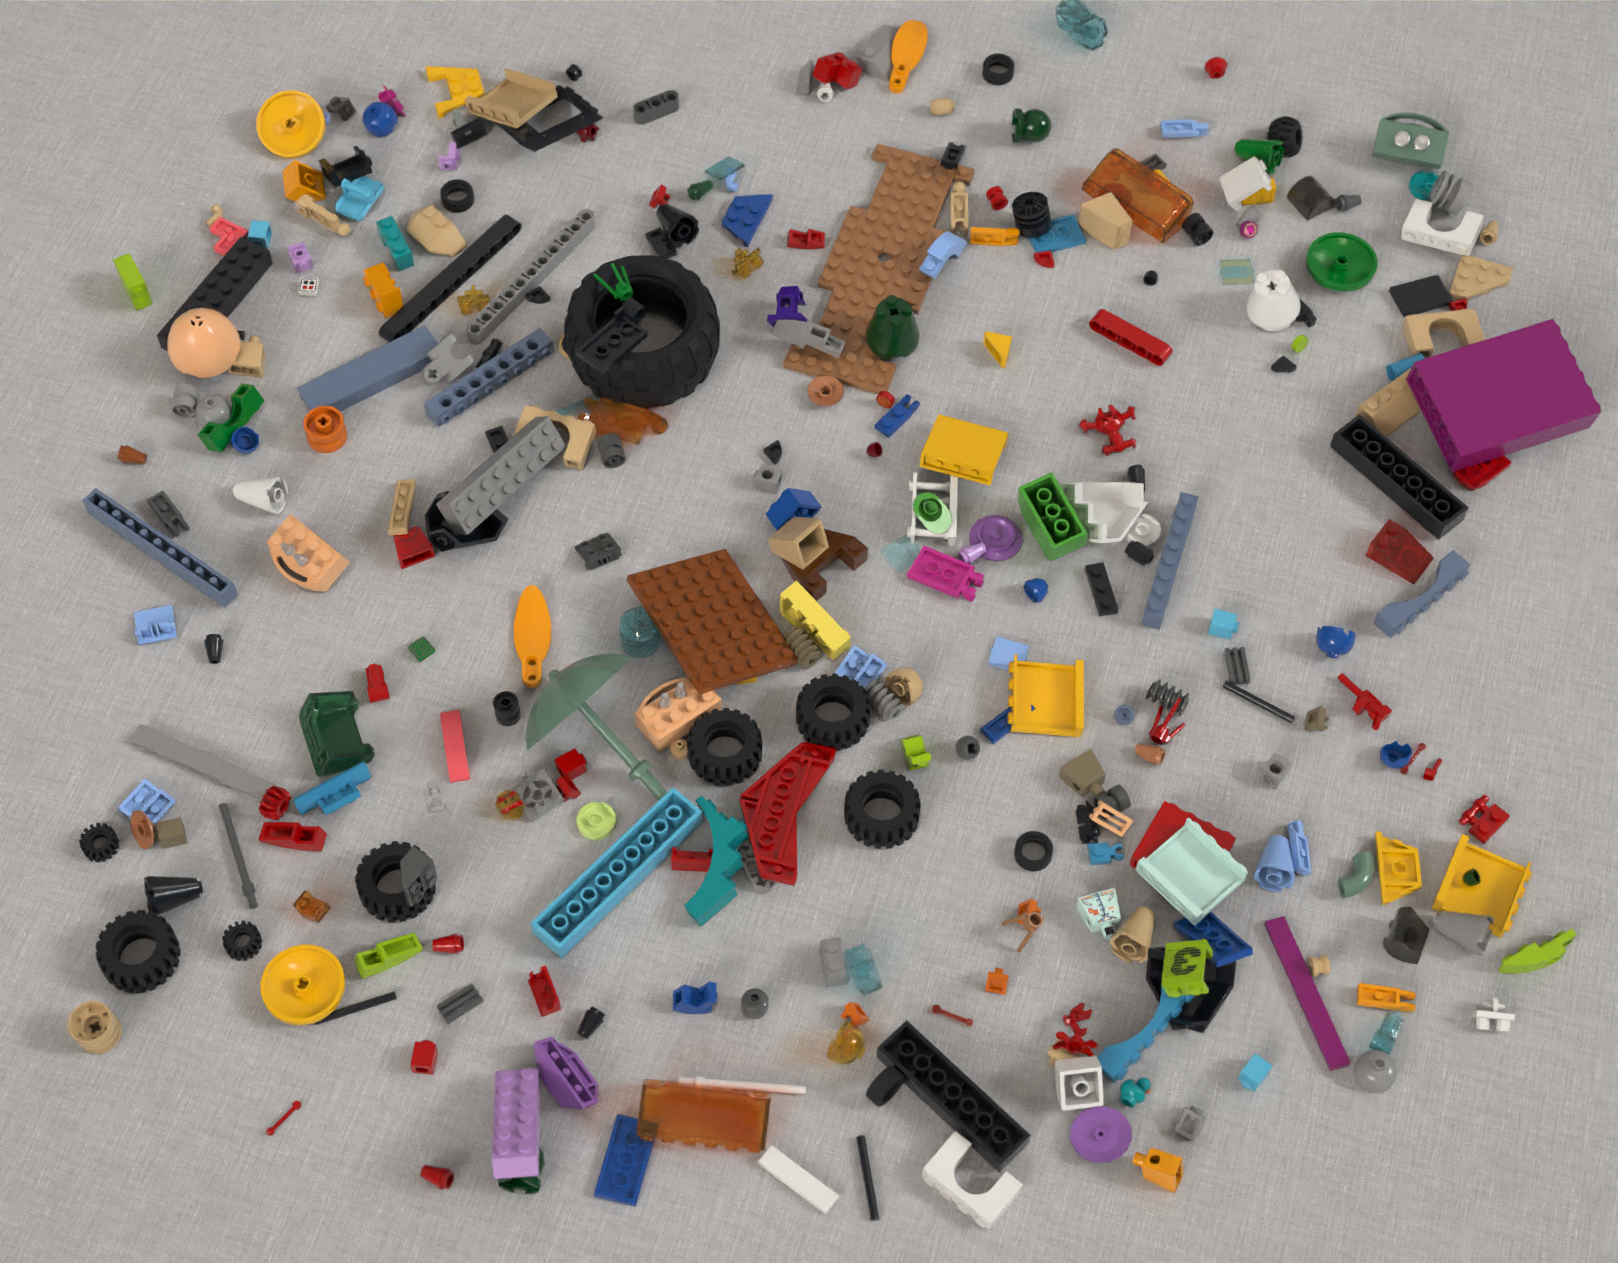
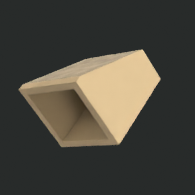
M1111 192L1081 204L1078 224L1083 232L1112 249L1124 247L1129 243L1133 221Z
M793 517L768 538L772 553L801 569L806 568L829 548L822 520L817 518Z

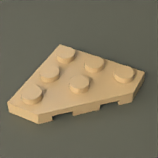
M1461 255L1449 295L1459 300L1466 298L1468 301L1473 296L1484 295L1493 291L1494 288L1505 287L1509 284L1513 268L1477 257Z

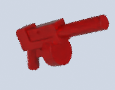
M1341 673L1337 679L1357 696V702L1352 707V710L1357 715L1367 710L1369 712L1368 716L1373 719L1372 729L1378 730L1381 722L1390 716L1392 710L1387 705H1383L1367 689L1362 691L1348 677Z

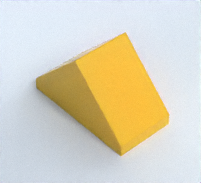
M987 331L984 333L983 344L999 365L1005 368L1011 348L1012 336Z

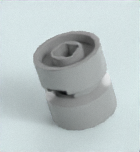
M178 384L175 387L174 400L171 407L174 415L181 418H190L195 415L199 392L195 386L191 384Z

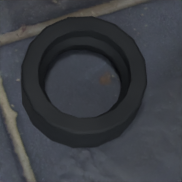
M996 53L986 57L983 62L982 75L988 83L1004 85L1012 80L1014 62L1009 56ZM998 65L1005 67L1008 71L994 73L989 68Z
M454 179L445 183L441 188V201L443 207L453 213L464 212L471 208L474 203L473 189L467 181ZM456 191H462L467 194L464 199L458 201L447 198L448 195Z
M1026 832L1016 841L1014 850L1015 860L1025 870L1032 872L1040 871L1051 862L1053 845L1049 837L1042 832ZM1030 842L1039 843L1045 848V856L1040 860L1026 858L1022 854L1024 844Z
M894 1066L887 1067L871 1083L866 1092V1097L876 1106H883L900 1089L905 1076Z

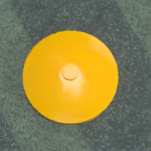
M296 90L282 91L267 99L260 108L256 121L257 133L263 145L271 153L288 159L303 157L312 152L320 144L326 126L325 116L319 104L308 94Z
M297 945L280 952L268 963L261 978L260 990L266 1008L275 1018L287 1024L308 1025L326 1018L336 1009L344 995L346 981L340 962L331 952L315 945Z

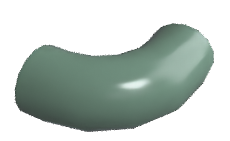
M1361 852L1352 857L1354 863L1353 873L1338 880L1342 898L1357 895L1371 884L1375 873L1371 852Z

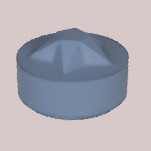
M1128 705L1119 706L1114 714L1116 721L1122 725L1131 723L1134 718V710Z

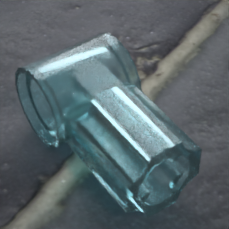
M1387 1012L1369 1047L1389 1055L1404 1020L1395 1013Z

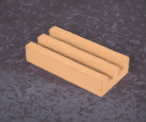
M1100 800L1098 802L1099 806L1094 808L1095 812L1089 815L1090 819L1123 837L1133 820ZM1103 808L1125 820V824L1102 811ZM1099 814L1121 826V830L1098 818Z

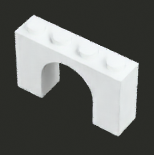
M1416 199L1402 227L1401 240L1459 255L1470 256L1482 229L1484 215L1466 211L1458 228L1449 232H1440L1428 225L1432 215L1433 203Z
M955 1131L923 1168V1180L931 1187H937L944 1198L953 1200L960 1211L973 1216L974 1221L980 1227H986L990 1230L1022 1192L1023 1184L1006 1171L997 1183L983 1194H970L962 1190L955 1180L954 1172L971 1152L972 1144Z

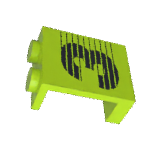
M1206 939L1166 943L1161 986L1168 997L1209 993V989L1204 982L1205 960L1206 958H1212L1213 950Z

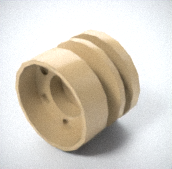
M90 1000L83 1002L74 1008L69 1016V1033L84 1050L91 1054H102L110 1051L121 1038L122 1026L120 1021L100 1001Z

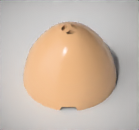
M194 308L181 314L172 324L167 339L168 354L173 365L182 373L194 375L197 378H209L227 371L236 362V357L241 350V340L232 322L222 313L209 308Z

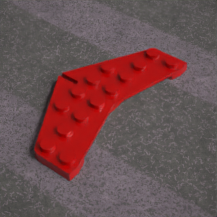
M802 742L741 794V798H739L745 824L748 827L747 832L758 873L763 879L795 886L798 878L797 813L834 762L836 749Z

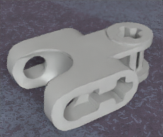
M453 333L448 334L426 353L432 361L421 370L420 378L424 383H436L443 376L451 382L475 361L471 354L464 356L462 359H455L452 356L450 349L457 340ZM430 371H433V372H434V374L432 375L433 377L429 378V377H428L429 372H430Z

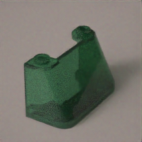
M353 691L309 693L300 710V725L315 773L318 777L330 776L348 770L361 762L370 763L375 756L374 748L369 743H362L354 718V714L359 708V702L355 698Z

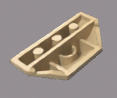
M433 205L422 206L409 215L406 232L428 252L455 257L468 248L456 226Z

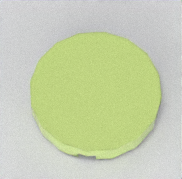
M590 802L584 805L577 814V828L588 839H604L615 829L616 814L607 803Z

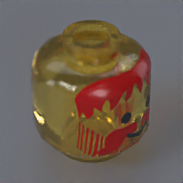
M505 790L497 796L495 807L503 819L517 820L522 816L525 804L516 791Z

